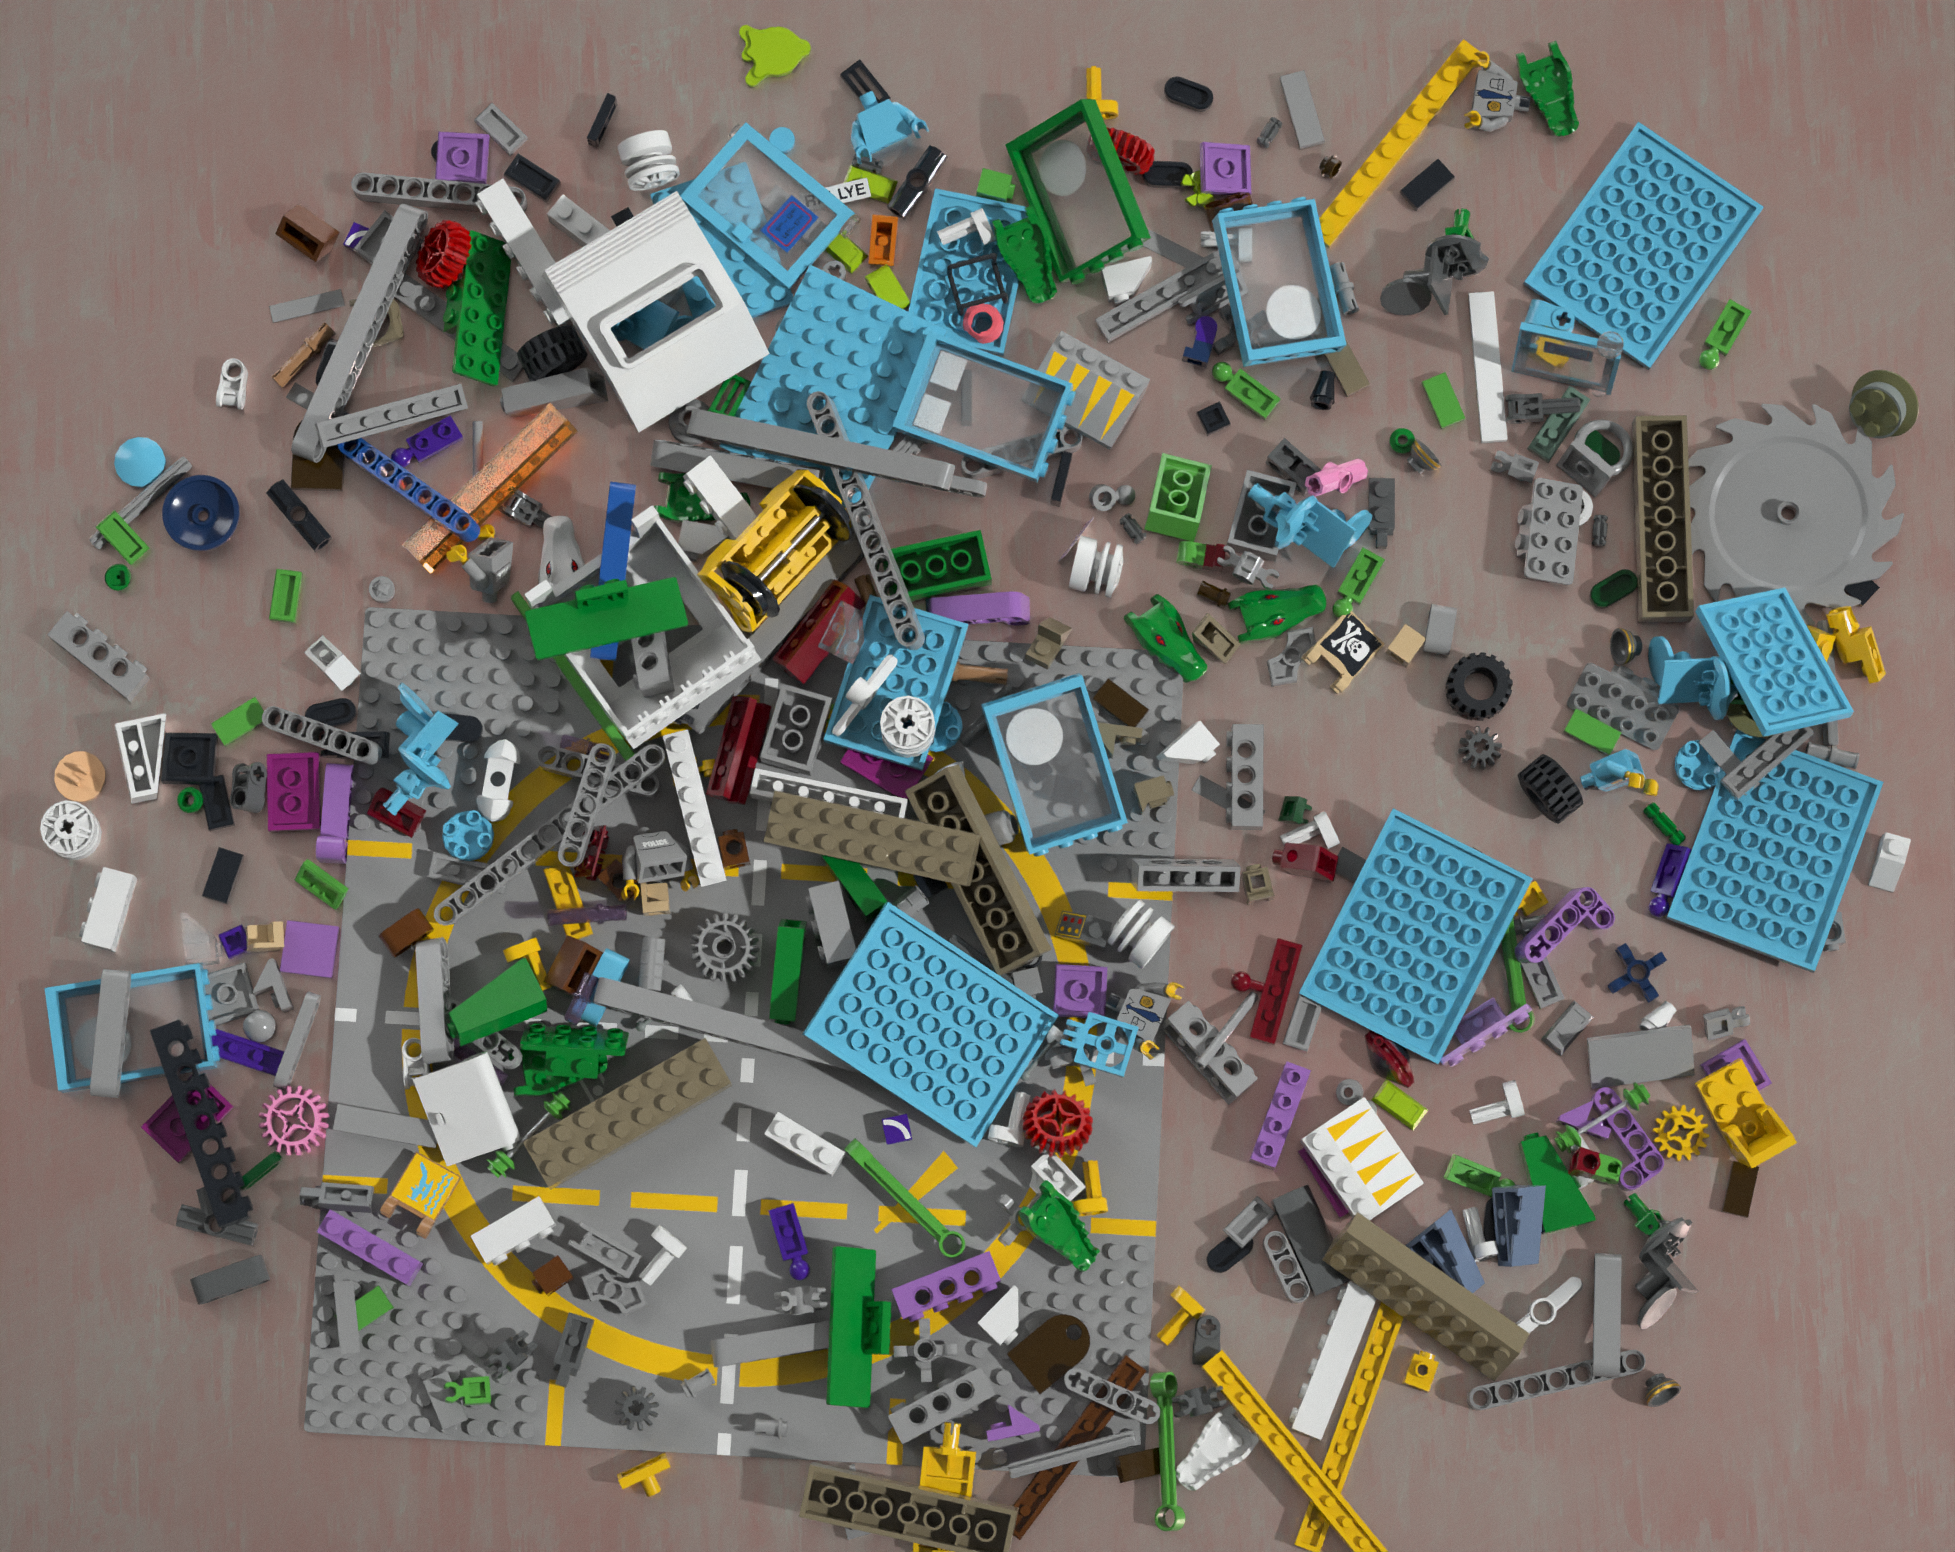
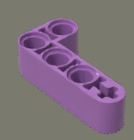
M1010 591L935 597L925 600L926 612L968 625L1004 622L1014 626L1030 624V598L1020 592Z
M326 764L321 832L316 841V859L320 863L346 864L354 769V766L351 764Z
M1582 887L1572 889L1515 947V957L1524 964L1541 962L1581 921L1590 930L1608 929L1614 923V912L1593 888ZM1581 893L1585 896L1584 905L1581 904L1579 899ZM1564 911H1566L1568 914V920L1566 923L1562 919V914ZM1598 912L1602 916V921L1600 924L1596 920V915ZM1547 928L1551 933L1549 940L1545 937V930Z
M1603 1087L1596 1091L1591 1101L1594 1100L1592 1106L1599 1117L1622 1103L1616 1092L1608 1087ZM1600 1094L1603 1097L1607 1095L1609 1096L1610 1100L1607 1102L1608 1105H1601L1599 1103V1100L1601 1099ZM1626 1106L1603 1120L1607 1123L1606 1126L1611 1129V1133L1632 1161L1631 1164L1620 1172L1619 1188L1626 1192L1633 1191L1663 1169L1664 1159ZM1615 1115H1622L1626 1119V1126L1624 1128L1615 1126L1613 1121ZM1631 1136L1640 1138L1642 1142L1640 1149H1633L1630 1146L1629 1139ZM1647 1157H1652L1656 1160V1170L1650 1171L1645 1167L1644 1161ZM1626 1172H1631L1635 1175V1185L1629 1186L1624 1182L1623 1176Z

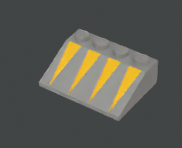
M1063 331L1059 333L1037 370L1073 383L1074 388L1072 391H1075L1076 395L1072 405L1066 406L1064 415L1067 416L1065 425L1109 450L1140 403L1150 382L1149 378ZM1030 383L1021 401L1051 417L1060 393Z

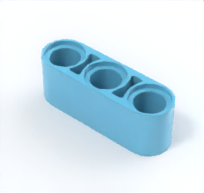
M606 948L573 1011V1015L596 1027L607 1008L593 1003L599 977L620 982L630 959Z

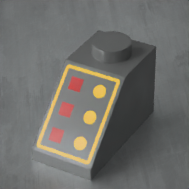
M1062 910L1054 936L1104 951L1112 922L1090 915Z

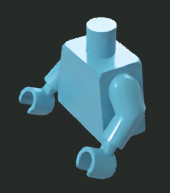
M870 91L859 97L865 110L858 113L856 120L852 123L851 143L856 152L857 163L861 165L862 157H868L871 162V154L911 136L913 132L916 138H921L918 131L925 129L929 132V129L924 120L919 119L905 106L898 102H891L889 99L878 103L873 91Z

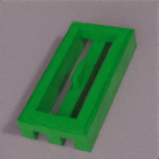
M736 374L725 380L708 411L727 415L725 413L740 385L743 384L744 387L728 416L735 417L751 381ZM731 380L736 381L721 410H716Z

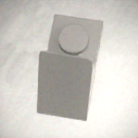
M271 958L267 961L253 990V994L257 996L274 989V993H271V998L275 1008L280 1007L285 1013L293 1010L294 1007L277 961Z

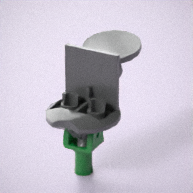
M1461 208L1460 215L1459 209L1455 210L1453 227L1445 228V236L1436 238L1428 244L1425 251L1424 268L1405 271L1403 279L1392 281L1383 288L1380 301L1381 305L1388 312L1396 315L1416 314L1429 306L1433 294L1444 315H1448L1453 277L1457 280H1462L1463 277L1476 275L1486 268L1489 258L1483 254L1480 248L1481 243L1474 239L1468 228L1471 215L1469 210Z
M1633 1193L1629 1196L1630 1201L1626 1199L1623 1204L1638 1219L1635 1226L1649 1236L1639 1255V1259L1649 1272L1635 1285L1637 1290L1648 1299L1640 1309L1637 1324L1643 1330L1656 1323L1668 1310L1676 1297L1677 1287L1681 1291L1694 1294L1698 1290L1669 1256L1671 1254L1675 1258L1681 1254L1677 1247L1688 1235L1692 1221L1690 1219L1684 1220L1682 1217L1672 1221H1665L1659 1211L1649 1210L1638 1195Z

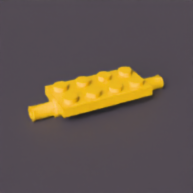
M944 1422L943 1445H940V1447L924 1445L920 1486L972 1497L976 1451L962 1450L958 1447L960 1423H954L953 1433H951L952 1422ZM913 1543V1552H954Z

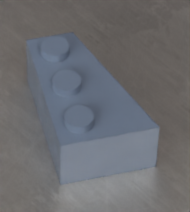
M1513 1185L1492 1188L1495 1234L1499 1251L1497 1256L1498 1266L1513 1267L1539 1263L1546 1185Z
M1449 1210L1405 1245L1472 1293L1485 1284L1452 1210Z

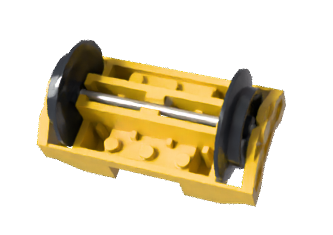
M797 469L791 476L778 484L759 503L763 511L736 540L725 539L708 557L702 570L697 574L701 581L721 598L732 612L735 623L744 632H753L767 616L771 618L778 616L781 601L838 541L844 542L851 537L852 532L850 528L852 524L850 516L843 507L841 499L832 493L823 481L808 470ZM717 568L723 574L724 579L714 572Z

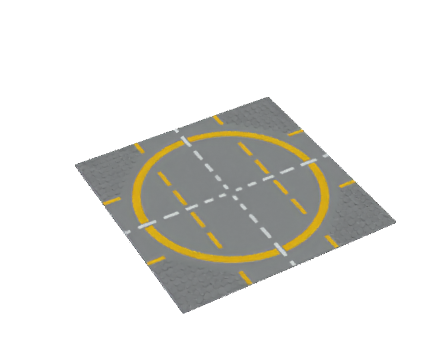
M367 608L364 621L356 732H389V758L380 759L373 765L354 760L345 886L349 890L343 901L328 1114L330 1117L327 1118L329 1128L326 1129L322 1182L373 1186L374 1197L371 1213L334 1212L423 1263L411 1286H408L328 1238L318 1234L304 1420L305 1431L313 1433L922 1466L924 1445L934 1447L943 1445L944 1423L902 1445L893 1427L882 1436L854 1407L827 1405L828 1349L714 1367L710 1345L712 1340L830 1321L832 1248L834 1246L876 1250L874 1301L891 1302L889 1355H872L871 1399L887 1415L892 1414L891 1408L902 1402L906 1406L915 1402L914 1396L925 1390H928L929 1394L939 1389L937 1384L951 1377L952 1381L962 1377L960 1372L972 1365L976 1369L982 1367L996 1396L947 1421L952 1422L951 1433H953L954 1423L961 1424L958 1447L962 1450L976 1451L975 1469L1008 1471L1009 1463L1054 1451L1091 1402L1090 1399L1067 1389L1064 1384L1065 1375L1039 1395L1007 1355L1009 1351L1053 1316L1061 1314L1074 1316L1081 1320L1088 1329L1090 1335L1089 1350L1083 1360L1073 1368L1085 1370L1107 1380L1124 1356L1127 1355L1146 1370L1131 1392L1148 1399L1166 1037L1160 1026L1166 1020L1167 1010L1153 1040L1159 1047V1050L1152 1048L1149 1051V1054L1154 1057L1152 1060L1132 1048L1123 1078L1092 1068L1096 1084L1085 1086L1080 1067L1068 1064L1057 1069L1052 1068L1050 1058L1069 1053L1071 1048L1066 1046L1051 1047L1031 1071L1028 1080L1024 1081L1019 1078L991 1125L1008 1127L1016 1092H1024L1031 1095L1030 1103H1032L1035 1096L1041 1098L1044 1091L1051 1095L1055 1089L1057 1094L1061 1095L1066 1090L1068 1097L1075 1094L1076 1101L1084 1100V1108H1089V1116L1093 1119V1129L1086 1145L1083 1144L1080 1152L1074 1150L1071 1156L1064 1152L1063 1157H1059L1084 1185L1082 1162L1097 1160L1102 1197L1107 1198V1213L1078 1217L1079 1220L1085 1223L1084 1227L1089 1232L1087 1238L1091 1240L1090 1242L1094 1247L1100 1250L1095 1262L1084 1272L1078 1271L1067 1258L1044 1243L1040 1244L1028 1231H1021L1009 1246H1004L998 1240L1001 1234L1010 1226V1215L996 1204L1002 1194H1007L1021 1208L1023 1206L1027 1207L1036 1195L1035 1191L1029 1186L1032 1179L1031 1166L1047 1151L1044 1150V1152L1039 1153V1146L1031 1147V1140H1027L1026 1137L1023 1147L997 1143L988 1139L989 1126L977 1147H973L867 1076L849 1073L656 1020L646 1025L644 1031H638L636 1023L647 1018L611 1008H606L601 1020L595 1027L573 1015V1011L579 1001L578 998L563 993L552 986L543 991L547 1001V1012L500 1030L498 1033L520 1050V1042L525 1026L532 1023H542L550 1027L569 1025L571 1028L581 1029L585 1026H592L597 1028V1030L620 1028L628 1032L629 1039L625 1055H607V1069L602 1073L605 1079L604 1085L599 1076L597 1079H582L594 1100L601 1098L704 1038L708 1041L728 1076L732 1087L552 1190L548 1188L525 1145L510 1158L514 1162L515 1169L508 1168L505 1171L506 1178L503 1175L497 1178L487 1168L490 1165L487 1159L494 1161L497 1157L495 1151H503L507 1155L511 1149L504 1151L503 1148L447 1166L438 1143L435 1149L333 1130L338 1104L428 1120L416 1087L410 1086V1089H405L403 1080L402 1046L405 1041L411 1038L421 1040L416 944L401 955L393 958L379 938L380 933L411 911L419 908L434 929L432 933L422 940L444 937L446 940L449 955L451 999H455L460 1003L466 1001L519 960L523 959L520 958L507 963L503 950L532 938H537L541 948L538 954L546 974H548L567 937L543 869L561 863L558 858L560 844L507 883L504 894L494 893L455 924L441 925L434 918V910L438 904L463 885L427 877L432 853L437 852L450 855L444 847L442 836L443 826L451 817L464 811H478L476 799L478 795H482L488 764V759H484V755L488 748L497 741L506 739L518 748L521 762L520 764H514L508 795V800L513 801L510 813L504 820L489 821L494 832L493 844L484 856L473 860L486 864L495 862L575 801L581 781L543 770L537 761V752L542 746L552 745L589 755L592 747L602 743L611 746L615 750V763L623 764L626 762L552 657L543 660L536 659L528 625L523 616ZM688 625L665 631L668 654L702 631L701 625ZM757 628L753 632H744L742 630L741 632L748 639ZM844 633L831 648L829 654L814 670L813 675L804 684L788 676L784 672L785 669L778 666L772 660V657L737 695L756 699L757 703H765L772 706L756 763L757 769L894 796L840 764L848 749L824 742L823 739L828 723L825 727L811 776L761 762L760 759L782 684L831 697L834 704L857 634ZM651 640L645 641L642 646H648ZM964 640L958 658L960 664L1008 669L1007 684H1011L1014 693L1080 673L1083 676L1097 722L1126 726L1092 700L1108 678L1149 709L1148 713L1137 725L1138 728H1143L1141 743L1136 742L1133 746L1123 745L1120 743V740L1115 739L1113 759L1107 754L1128 822L1122 825L1123 828L1121 830L1111 833L1104 830L1098 832V837L1084 841L1082 837L1073 840V845L1061 849L1058 846L1048 848V853L1041 856L1028 854L1020 829L1014 841L999 845L1052 949L1043 954L1042 961L1037 966L1043 993L1031 997L1053 1011L1056 964L1108 967L1106 1004L1111 993L1126 999L1130 988L1134 989L1139 984L1153 982L1168 984L1171 934L1143 969H1140L1128 959L1133 949L1130 945L1122 952L1117 951L1123 941L1121 938L1113 946L1106 943L1104 951L1054 935L1063 910L1090 915L1112 922L1108 936L1109 939L1112 928L1119 918L1140 899L1145 903L1140 911L1142 916L1150 907L1153 909L1149 919L1152 924L1161 916L1171 923L1173 891H1137L1131 884L1133 859H1174L1179 763L1159 761L1156 756L1181 734L1182 676L1173 667L1168 668L1164 663H1160L1158 657L1151 656L1147 650L1063 645L1047 670L1025 659L1026 652L1031 646L1030 643ZM628 641L618 646L616 661L600 659L601 664L618 687H622L633 679V674H637L636 666H632L629 651H633L632 643H628ZM654 663L649 664V665L646 667V669L649 668L650 666H652ZM951 680L945 702L950 703L961 716L962 732L983 714L981 704L988 702L1006 685L968 680L953 682ZM401 682L414 691L434 715L437 711H440L443 714L474 716L480 720L483 726V734L479 740L471 743L444 741L434 753V755L441 759L437 767L445 772L451 787L449 789L435 786L426 787L419 799L414 797L408 799V801L426 810V814L412 838L366 814L375 793L381 787L394 793L397 789V784L393 780L404 770L410 769L403 761L398 749L408 738L406 734L396 727V721L399 716L408 711L400 700L401 692L398 689V685ZM1075 692L1022 708L1018 713L1031 708H1039L1050 712L1059 721L1063 732L1060 750L1051 760L1047 761L1053 772L1037 784L1006 749L1033 838L1112 813ZM731 703L701 734H698L688 724L681 723L679 725L671 723L633 749L620 733L634 754L645 746L654 744L664 749L666 760L661 767L653 772L661 784V791L656 797L648 799L625 793L598 814L594 826L606 825L607 836L610 837L607 849H600L606 852L605 855L599 854V858L604 859L603 862H597L602 864L601 872L615 859L623 865L626 849L631 846L632 838L635 836L636 831L639 828L647 827L651 833L666 831L674 840L686 846L693 866L691 872L698 876L677 790L674 787L663 736L688 729L694 755L697 759V766L700 767L702 766V761L716 759ZM833 709L830 711V714H829V717H828L829 719L831 718V714H832ZM989 729L969 747H965L958 740L954 746L945 751L934 752L929 750L928 755L933 757V761L920 782L949 764L963 761L965 778L983 814L986 815L1005 810L1010 815L1013 814L1015 816ZM601 748L598 750L596 757L608 760L609 751L606 748ZM657 749L649 750L647 760L651 764L657 763L660 759L659 751ZM550 752L546 753L543 756L542 762L552 764L556 760V755ZM573 759L567 764V769L576 771L580 768L581 762ZM636 765L629 766L639 769ZM495 772L492 774L490 781L494 786L498 787L505 783L506 777L501 772ZM598 773L592 774L596 778H601ZM626 773L627 777L631 779L630 774ZM700 773L723 868L724 863L718 837L723 836L722 832L731 829H738V832H744L751 865L725 870L724 868L727 881L701 887L699 882V885L693 889L691 882L688 881L690 889L686 892L680 886V882L685 876L646 882V884L667 883L670 914L644 916L640 883L638 885L639 894L635 900L633 896L629 900H622L620 902L599 881L598 877L596 881L587 880L586 877L576 878V870H574V867H570L593 931V935L579 940L588 943L603 953L608 948L630 959L620 982L634 986L639 985L643 938L665 939L663 979L660 993L671 995V992L681 984L694 1002L775 1023V1019H769L778 925L781 918L807 921L797 1017L795 1021H790V1024H779L805 1031L845 968L843 966L828 970L827 964H821L817 946H821L822 943L821 939L815 940L811 921L816 919L814 914L809 915L805 896L809 895L808 888L835 882L836 879L817 853L764 842L772 802L751 798L752 781L745 805L731 804L707 795L706 792L711 777H704V773ZM1057 774L1082 781L1075 807L1050 800ZM1164 775L1166 782L1171 781L1174 796L1170 797L1166 805L1149 809V806H1147L1141 815L1133 789L1135 787L1134 784ZM651 779L645 780L642 784V789L644 791H652L656 786V782ZM606 788V792L609 795H614L618 792L617 790ZM587 798L585 806L591 811L594 804L590 798ZM908 800L905 818L920 821L910 800ZM571 812L565 815L564 821L566 825ZM583 825L573 834L578 838L582 837L583 832L586 830L585 826ZM550 827L545 830L544 838L547 842H553L557 837V833ZM732 842L727 846L726 851L729 854L735 855L740 852L741 845ZM528 843L524 846L523 853L527 858H532L536 854V848L533 844ZM572 847L568 848L565 852V859L570 863L574 862L578 855L577 851ZM507 859L503 863L504 868H509L508 874L513 873L515 870V863L511 859ZM860 863L887 902L891 904L916 885L918 887L913 877L914 874ZM618 876L613 881V886L616 888H623L626 885V880H623V876ZM946 882L948 889L927 898L929 904L912 916V918L947 941L954 934H958L990 960L951 882ZM841 888L855 948L857 949L875 921V918L866 923ZM467 890L462 894V902L465 905H471L474 901L473 893ZM448 906L444 907L441 911V917L445 921H450L453 918V910ZM728 913V921L732 922L733 916L738 915L737 924H740L745 919L748 923L744 929L754 928L755 931L749 937L758 936L759 941L753 943L752 946H758L760 951L757 953L752 952L751 955L756 956L758 961H748L753 970L749 971L744 967L742 969L745 973L744 978H741L737 972L734 974L735 982L731 981L730 975H726L725 983H721V975H717L716 980L713 982L710 979L712 972H709L704 977L701 973L705 967L695 968L694 965L700 959L691 960L690 955L696 953L697 950H691L689 945L698 944L691 936L692 934L701 935L696 927L700 925L705 929L707 927L704 923L705 918H708L712 924L715 923L714 914L718 915L719 921H723V914ZM722 942L717 947V951L720 954H728L732 949V945L729 942ZM1039 957L1026 964L1032 965L1036 963ZM1021 966L1006 974L1013 979V972L1026 970L1028 968H1024L1023 966ZM1106 1007L1105 1017L1117 1020L1119 1012ZM1058 1017L1053 1025L1064 1032V1029L1068 1027L1066 1025L1067 1019L1085 1024L1086 1019ZM1099 1023L1089 1029L1088 1033L1095 1036L1104 1034L1107 1023ZM1117 1026L1114 1038L1116 1042L1126 1045L1118 1033ZM487 1036L484 1039V1047H493L496 1044V1036ZM1046 1037L1041 1043L1036 1053L1034 1054L1026 1069L1030 1066V1064L1035 1060L1039 1053L1048 1044ZM454 1038L453 1060L430 1064L431 1072L460 1063L464 1059L483 1051L472 1042L460 1046L457 1038ZM414 1043L409 1047L408 1053L411 1057L415 1058L421 1054L420 1044ZM501 1048L499 1052L506 1057V1060H509L508 1052ZM1084 1049V1052L1088 1058L1089 1053L1086 1049ZM1114 1052L1109 1054L1105 1066L1113 1067L1123 1061L1124 1055ZM1097 1056L1093 1057L1092 1062H1096ZM490 1057L522 1139L548 1112L544 1108V1100L551 1102L554 1099L553 1095L549 1093L540 1096H514V1087L525 1086L521 1063L517 1068L506 1069ZM579 1081L553 1092L555 1095L561 1092L571 1102L568 1106L571 1111L565 1109L561 1113L563 1119L591 1103ZM597 1085L603 1088V1093L599 1096L593 1093V1088ZM1047 1111L1039 1117H1043V1115L1050 1114L1052 1111ZM777 1112L844 1152V1148L856 1138L908 1191L940 1154L945 1151L958 1169L918 1201L949 1231L958 1232L963 1236L965 1248L962 1254L955 1258L944 1256L939 1250V1242L907 1211H904L881 1231L876 1233L874 1229L898 1202L846 1152L845 1157L833 1177L766 1138L764 1133ZM907 1114L912 1140L887 1145L882 1119ZM551 1116L532 1136L562 1119H555ZM1072 1130V1133L1064 1134L1063 1137L1073 1134L1076 1130ZM416 1151L461 1176L459 1183L426 1239L416 1234V1230L423 1219L402 1207L396 1206L390 1219L380 1214L382 1205L390 1196ZM1086 1188L1071 1202L1087 1199ZM539 1196L556 1223V1226L552 1228L554 1232L543 1239H539L538 1236L529 1241L531 1244L529 1247L518 1253L516 1250L506 1254L508 1259L496 1266L493 1263L486 1264L471 1235ZM794 1203L809 1253L801 1256L802 1260L806 1261L810 1266V1274L806 1279L795 1280L790 1275L789 1268L792 1261L791 1259L783 1261L769 1210ZM320 1209L319 1227L329 1210ZM1018 1216V1221H1019V1223H1020L1022 1226H1025V1225L1023 1224V1222H1022L1020 1216ZM580 1221L642 1256L629 1279L568 1245L569 1240H574L580 1244L587 1232L578 1226ZM661 1225L680 1240L687 1249L680 1258L675 1256L650 1286L639 1275L663 1247L651 1236L654 1230ZM950 1235L944 1238L942 1245L946 1253L956 1254L961 1249L962 1244L958 1237ZM990 1251L1001 1282L996 1284L997 1289L984 1294L981 1289L972 1293V1299L962 1303H958L957 1299L948 1302V1308L934 1313L933 1309L923 1312L924 1317L921 1319L930 1318V1339L936 1345L957 1344V1355L936 1356L931 1362L932 1383H921V1362L915 1357L894 1358V1346H914L920 1340L919 1320L909 1322V1319H902L891 1289ZM558 1255L574 1279L550 1296H547L545 1292L540 1294L531 1282L535 1279L532 1273ZM605 1267L609 1275L619 1282L631 1283L639 1281L649 1306L624 1316L619 1307L612 1302L605 1300L590 1302L580 1277ZM973 1271L967 1272L964 1276V1281L967 1285H976L979 1282V1275ZM353 1280L355 1301L379 1285L394 1308L359 1331L360 1353L341 1355L338 1324L335 1316L336 1305L333 1282ZM944 1281L939 1289L942 1294L951 1295L955 1290V1286L950 1281ZM1015 1285L1018 1288L1019 1326L1015 1330L1018 1335L1008 1346L1005 1343L999 1346L977 1323ZM803 1286L826 1288L827 1294L821 1295L820 1301L827 1302V1309L814 1310V1313L803 1315L778 1314L775 1311L776 1307L782 1306V1300L775 1299L774 1297L776 1292H788L789 1288ZM924 1290L919 1291L915 1295V1300L918 1304L925 1305L930 1301V1294ZM570 1312L594 1319L595 1321L580 1370L577 1372L576 1377L570 1375L567 1387L563 1388L555 1384L559 1372L553 1370L555 1365L553 1362ZM1071 1325L1067 1328L1066 1335L1069 1339L1077 1340L1081 1337L1082 1331L1077 1325ZM524 1330L529 1334L525 1338V1342L529 1344L534 1341L538 1345L537 1348L527 1355V1360L519 1367L497 1379L493 1376L497 1371L496 1366L493 1365L488 1368L484 1365V1362L494 1354L493 1351L510 1337L513 1338ZM921 1344L918 1348V1354L922 1358H928L933 1354V1348L930 1344ZM708 1368L715 1380V1384L696 1393V1397L693 1398L691 1396L687 1398L680 1384L684 1383L685 1378L689 1380ZM446 1371L449 1372L452 1382L457 1383L459 1386H462L463 1378L489 1376L491 1403L464 1406L463 1398H459L468 1420L443 1430L423 1381ZM1076 1372L1074 1376L1070 1375L1068 1379L1072 1381L1071 1386L1076 1387L1077 1384L1085 1386L1082 1392L1088 1394L1089 1385L1094 1379L1088 1377V1382L1080 1379V1373ZM1102 1383L1094 1385L1092 1389L1094 1396L1103 1386ZM960 1384L956 1389V1394L963 1399L968 1398L972 1393L971 1387L967 1384ZM631 1386L636 1387L637 1395H639L640 1389L645 1387L646 1393L644 1398L653 1392L655 1396L649 1403H659V1407L651 1408V1411L659 1414L658 1417L655 1418L651 1415L647 1417L652 1421V1426H648L645 1421H642V1431L638 1430L637 1422L634 1423L632 1430L627 1429L630 1419L624 1424H620L619 1420L625 1414L616 1415L614 1412L617 1409H623V1406L616 1404L615 1401L620 1399L625 1402L626 1398L622 1396L621 1392L624 1390L631 1396ZM938 1396L933 1400V1407L938 1411H943L948 1407V1400L943 1396ZM1127 1396L1119 1408L1128 1409L1131 1406L1132 1400L1130 1396ZM1136 1399V1405L1130 1413L1136 1415V1410L1143 1412V1418L1147 1420V1408L1139 1406L1142 1401ZM635 1401L634 1406L630 1408L631 1413L635 1412L634 1416L640 1415V1410L644 1409L643 1404H638L639 1401ZM1008 1405L1038 1424L1040 1428L1039 1432L988 1442L986 1431L991 1430L990 1425L1006 1422V1426H1012ZM915 1408L910 1412L909 1418L914 1423H921L925 1418V1413L922 1409ZM1115 1412L1096 1439L1132 1430L1135 1435L1136 1444L1082 1459L1069 1475L1118 1477L1114 1457L1145 1450L1146 1424ZM756 1418L776 1421L783 1418V1421H788L787 1437L778 1439L776 1436H755Z

